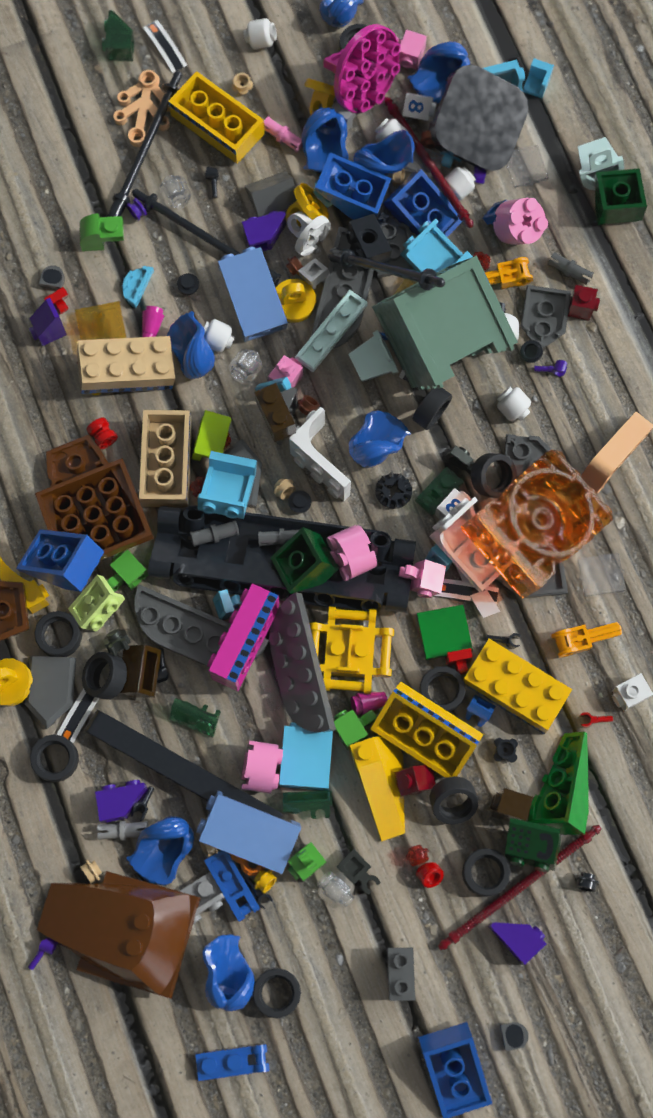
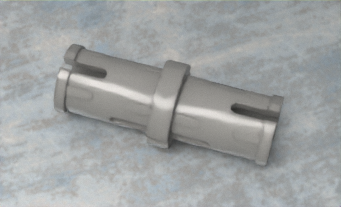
M120 821L119 824H98L97 831L108 830L107 833H97L98 840L112 838L126 840L129 837H139L142 831H138V829L147 828L148 821L134 823Z

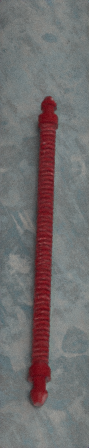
M386 96L384 104L388 107L389 114L412 136L417 154L455 209L460 221H464L466 227L472 228L473 220L469 218V212L467 209H464L402 116L397 104L393 103V100Z
M593 825L589 831H585V834H580L577 839L569 843L562 851L560 850L556 864L558 865L564 861L571 853L576 852V849L578 850L584 844L590 843L592 837L600 833L601 826ZM532 871L522 881H519L517 885L515 884L507 892H504L502 896H499L497 900H494L492 904L487 905V908L482 909V912L479 911L477 915L471 917L464 925L459 926V929L457 928L449 932L448 937L439 942L438 948L446 950L452 943H458L463 935H466L471 929L473 930V927L478 926L491 914H494L496 910H499L501 906L506 905V902L511 901V898L514 899L516 895H519L521 891L527 889L526 887L531 886L547 872Z

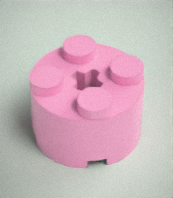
M534 198L505 201L495 212L497 216L496 222H494V231L502 242L510 245L533 243L541 237L548 226L543 208Z
M354 525L327 537V543L332 550L330 553L336 564L340 567L339 571L344 581L377 567L375 552H370L368 544L371 542L361 526Z
M249 740L247 746L252 748L245 753L241 780H246V784H242L241 789L271 794L272 790L278 788L279 774L275 773L276 766H279L282 762L283 750L278 749L276 744Z

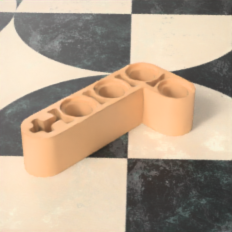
M635 412L592 459L580 476L579 481L597 495L613 473L653 429V424L638 412Z

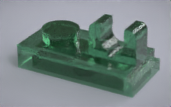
M446 466L417 497L415 502L433 516L436 513V508L454 488L458 490L464 481Z
M175 698L169 720L214 737L221 711L217 709L215 714L207 712L208 705H203L199 709L187 701Z
M332 790L283 792V812L299 814L310 810L311 818L316 819V811L322 809L325 812V818L330 817Z

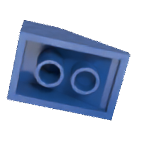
M330 152L316 184L315 191L348 217L355 220L371 214L377 216L392 178Z
M422 169L411 173L383 202L392 215L400 223L402 222L409 226L410 231L417 237L421 234L418 229L426 221L431 224L436 219L438 221L436 226L446 237L462 222L448 199Z
M40 529L16 569L19 572L65 590L81 592L95 567L99 564L104 551L88 535Z
M467 1022L419 1037L443 1118H451L493 1104Z

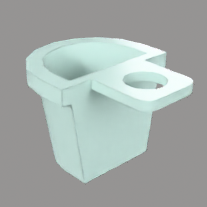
M606 137L578 146L582 170H579V175L585 188L595 190L596 172L624 170L623 157H618Z
M378 330L373 332L374 336L348 354L362 382L390 372L393 375L399 373L393 357Z

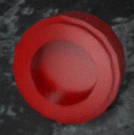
M428 862L418 868L416 875L424 887L433 888L443 880L444 872L437 863Z

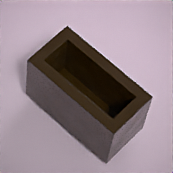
M277 383L255 391L257 406L274 442L296 434L295 422Z
M129 645V649H123L122 659L126 664L127 677L125 685L119 694L133 698L155 697L161 650L147 645Z
M503 788L499 793L496 792L493 795L490 809L493 810L492 816L510 822V818L526 821L533 797Z

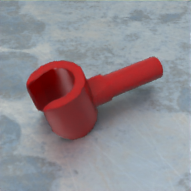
M583 712L579 716H587L591 720L588 724H581L583 728H589L593 723L613 722V716L597 717L592 716L588 712Z

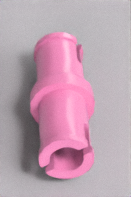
M269 116L264 120L265 131L276 137V141L285 143L296 152L300 151L302 139L290 132V128L281 126Z

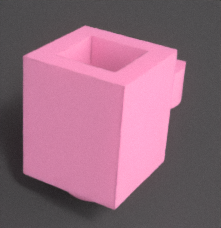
M406 30L402 40L397 37L398 43L401 46L398 64L405 68L417 70L425 51L427 36Z
M284 355L268 378L271 381L287 376L292 388L303 377V367L295 358L289 359Z
M423 560L415 563L414 566L406 565V567H400L399 576L412 579L410 590L417 592L419 597L431 598L442 591L446 566L429 560Z

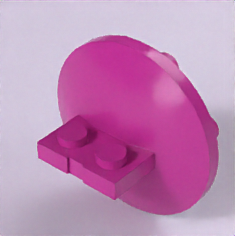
M380 24L366 26L352 37L344 49L323 59L324 68L335 74V96L340 106L352 113H364L376 104L383 102L385 94L400 71L398 63L401 46L391 29Z

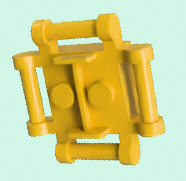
M329 606L328 624L309 623L317 656L320 633H327L325 664H320L321 672L324 673L323 680L326 691L337 689L364 691V694H371L372 677H391L390 653L394 629L375 628L377 610H341ZM335 619L369 621L368 627L346 624L335 625ZM375 637H382L380 668H373ZM331 675L365 678L364 682L331 680Z

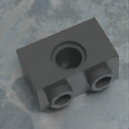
M413 947L387 948L389 1001L416 1000Z

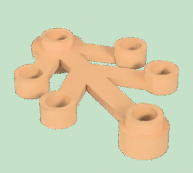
M152 70L143 71L138 78L137 84L126 91L119 92L117 95L119 104L127 106L114 113L113 117L117 125L126 124L127 117L138 111L136 125L128 132L129 141L135 147H141L146 136L144 128L147 112L154 118L158 109L150 100L151 92L160 103L165 94L159 87V76ZM142 92L141 98L131 103V98ZM119 116L124 117L123 119H117ZM164 116L162 121H165L166 124H160L159 130L166 131L170 127L168 117Z

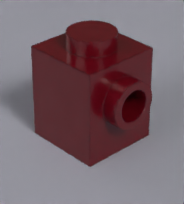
M575 285L571 295L568 317L589 321L593 311H598L600 298H596L598 289Z
M426 765L412 766L395 772L400 796L421 794L432 790L436 785L433 769Z

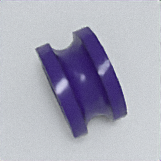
M136 198L133 199L132 204L128 203L126 205L129 213L136 221H139L141 216L147 215L145 208Z

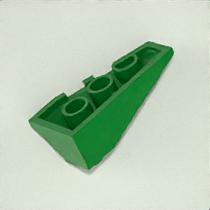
M585 731L564 733L552 758L554 764L549 774H545L542 779L544 785L539 795L535 794L532 800L528 822L559 828L562 835L585 834L589 813L587 733Z

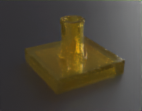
M119 301L75 310L81 340L127 338Z

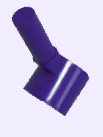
M474 166L473 176L476 179L474 182L484 184L486 171H482Z
M556 360L555 366H535L534 371L550 372L555 376L562 377L566 373L567 362Z
M50 938L41 941L38 952L28 968L33 970L44 953L52 955L57 943Z

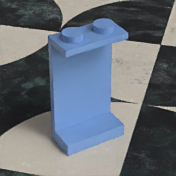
M249 247L244 249L241 254L223 256L218 261V268L222 272L238 317L244 342L287 329L288 322L261 247L256 249L255 247Z
M217 791L216 796L211 795L206 809L209 810L206 820L201 818L196 830L200 834L199 841L283 874L300 833V823L290 820V822L225 797L221 791Z

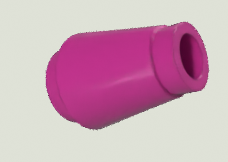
M146 306L145 310L142 311V337L157 336L165 317L163 309L156 306Z
M383 691L371 692V694L356 693L350 700L355 714L363 716L371 710L375 711L382 708L388 699Z

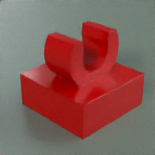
M64 287L44 298V301L50 298L60 314L69 309L64 299L68 298V293Z
M471 648L447 652V666L455 665L456 671L460 675L467 674V662H471L473 658Z

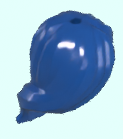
M322 0L319 5L321 18L332 27L343 28L354 18L357 6L363 4L364 0Z
M457 42L437 44L425 53L416 73L407 78L419 95L433 97L434 103H440L448 83L445 80L449 74L459 67L470 65L468 52Z
M319 108L307 120L302 132V147L307 161L303 167L304 169L321 173L330 152L349 160L345 146L347 124L344 116L336 113L335 109Z
M406 130L395 131L378 143L367 144L356 151L353 156V162L383 175L386 173H397L409 163L414 162L413 153L415 146L413 138Z
M190 311L181 315L170 326L167 336H170L171 349L181 364L180 368L183 375L188 379H198L212 370L215 356L211 347L204 339L205 328L195 319L194 312Z
M372 411L365 416L363 425L358 433L351 437L349 441V454L362 467L371 468L377 466L389 454H394L401 450L404 438L407 435H411V432L401 420L390 413Z
M173 816L166 817L142 830L137 840L136 850L133 855L127 856V860L133 866L135 872L146 881L157 885H168L175 879L180 862L193 848L194 832L184 819Z
M221 935L207 944L202 952L203 960L208 968L205 995L213 1007L230 1012L242 1009L248 1003L253 993L255 978L253 971L239 950L240 936Z

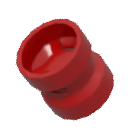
M105 417L94 420L86 428V431L91 437H94L95 443L100 449L108 448L118 439L115 431L109 428V422Z

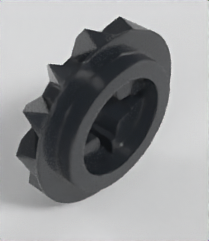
M391 472L388 475L382 476L377 482L375 494L377 500L384 507L398 509L410 501L412 486L409 479H406L401 473L393 474ZM396 483H398L397 490L400 491V493L396 492L392 496V498H390V490L387 488H392Z

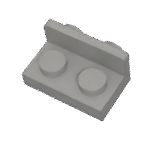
M211 872L179 891L201 897L193 924L202 919L201 913L208 909L211 913L223 906L222 900L225 899Z

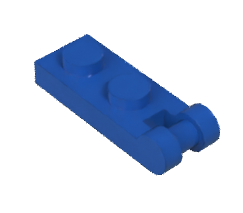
M221 850L218 854H214L204 860L239 922L245 919V915L252 911L255 913L260 910L257 901L228 852ZM245 896L247 903L239 907L236 900Z
M267 1044L195 1054L198 1081L270 1071L269 1063H266L265 1057ZM255 1054L256 1064L249 1065L248 1055Z

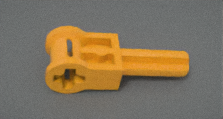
M518 257L511 261L497 263L496 270L485 272L490 285L500 283L501 289L525 286L533 281V276L528 270L527 265L529 261L527 257Z
M618 622L587 630L584 624L557 631L551 634V637L556 641L559 650L558 658H563L590 650L593 647L592 643L620 636L622 629Z

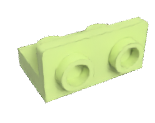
M96 575L68 609L80 628L96 632L118 610L125 598L121 594L114 593L104 576Z

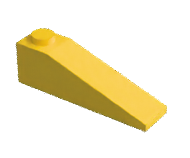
M381 736L372 737L350 745L349 750L381 842L405 834L404 796H400L395 772L403 770V754L401 749Z

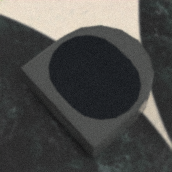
M55 265L46 267L41 274L40 287L55 290L62 288L65 281L62 269Z
M517 1022L500 1024L505 1051L520 1049L527 1044L528 1031L522 1024Z

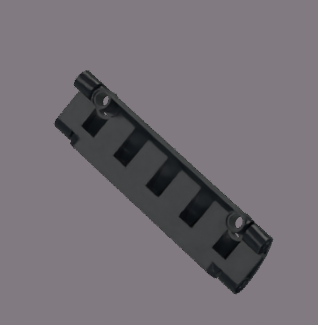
M197 505L188 506L184 511L181 508L160 506L157 518V536L149 562L148 576L168 580L173 576V582L181 587L216 592L228 590V593L242 595L245 589L249 590L251 585L255 584L279 595V601H285L292 594L288 592L271 560V557L281 547L280 545L259 547L258 531H279V528H284V531L300 530L304 527L320 534L329 551H332L327 543V537L347 529L349 526L245 512L244 519L229 518L226 515L217 513H205L202 510H198ZM236 521L238 525V536L220 539L218 543L212 541L193 547L191 540H188L190 532L210 528L212 524L218 526ZM363 529L371 542L368 544L370 552H375L377 562L382 563V566H377L347 581L343 580L338 570L322 585L296 593H302L304 604L332 606L336 607V609L356 611L375 609L377 610L376 613L381 611L382 606H386L385 610L407 613L411 579L400 577L399 571L400 567H406V565L413 566L416 541L398 538L392 541V538L386 532Z

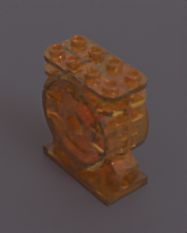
M551 449L511 482L497 501H490L460 528L516 593L524 599L541 589L555 574V564L564 562L577 553L613 520L610 507L599 499L595 490L586 484L576 469L572 468L566 461L563 453ZM535 518L539 519L541 526L537 524Z

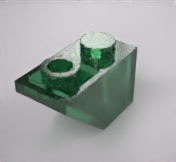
M109 10L108 19L104 20L106 38H102V50L106 51L108 60L133 61L135 49L133 30L113 10Z

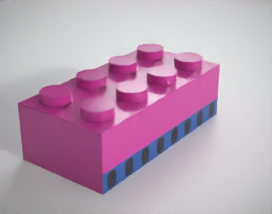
M252 584L249 590H244L240 598L242 605L239 611L234 610L229 621L231 627L228 633L223 632L218 643L221 647L217 654H212L207 667H210L209 673L212 680L237 692L280 607L279 595L255 584Z

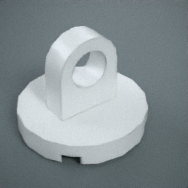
M298 211L290 215L287 220L289 230L298 238L295 244V251L302 256H307L315 251L318 247L315 244L319 240L321 242L324 241L331 228V222L323 215L312 220L303 212ZM296 219L300 222L301 228L297 225Z

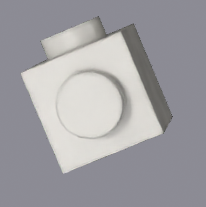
M642 674L623 682L612 690L613 701L623 711L645 701L653 695Z

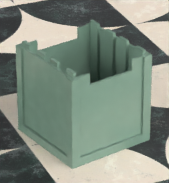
M477 256L452 264L436 272L437 277L445 280V285L442 288L434 287L427 291L423 290L419 282L372 306L412 388L418 387L419 390L424 388L425 390L443 388L442 383L455 376L450 367L454 362L469 354L474 356L482 351H485L486 354H490L492 351L493 353L504 352L506 348L508 351L514 350L513 345L518 343Z

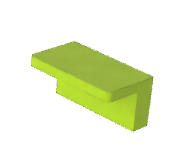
M207 410L204 411L191 459L200 461L202 456L209 458L211 451L223 453L231 417Z

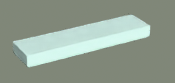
M349 290L297 353L295 359L314 372L366 308L368 302Z

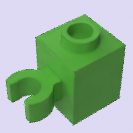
M126 550L124 553H118L112 559L110 566L115 575L109 578L107 582L114 592L123 583L132 591L148 577V572L132 553Z
M343 710L334 716L335 732L346 750L349 749L350 745L368 738V733L364 727L375 722L377 716L373 710L360 718L356 716L353 710L349 712Z
M310 842L288 860L291 866L287 869L295 880L301 878L304 882L324 866L327 861Z

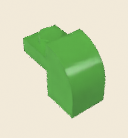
M99 213L82 218L79 222L82 252L104 250V242L124 241L123 217L100 218Z

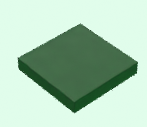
M464 605L417 613L426 660L446 657L447 652L471 648L473 652Z

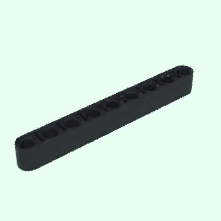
M96 709L84 729L85 732L206 801H209L211 795L216 796L217 791H221L225 797L280 819L283 817V814L98 709Z

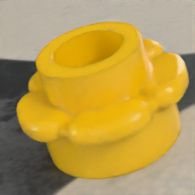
M262 870L257 874L254 879L256 883L255 889L266 893L273 887L277 878L272 874V870L267 872Z

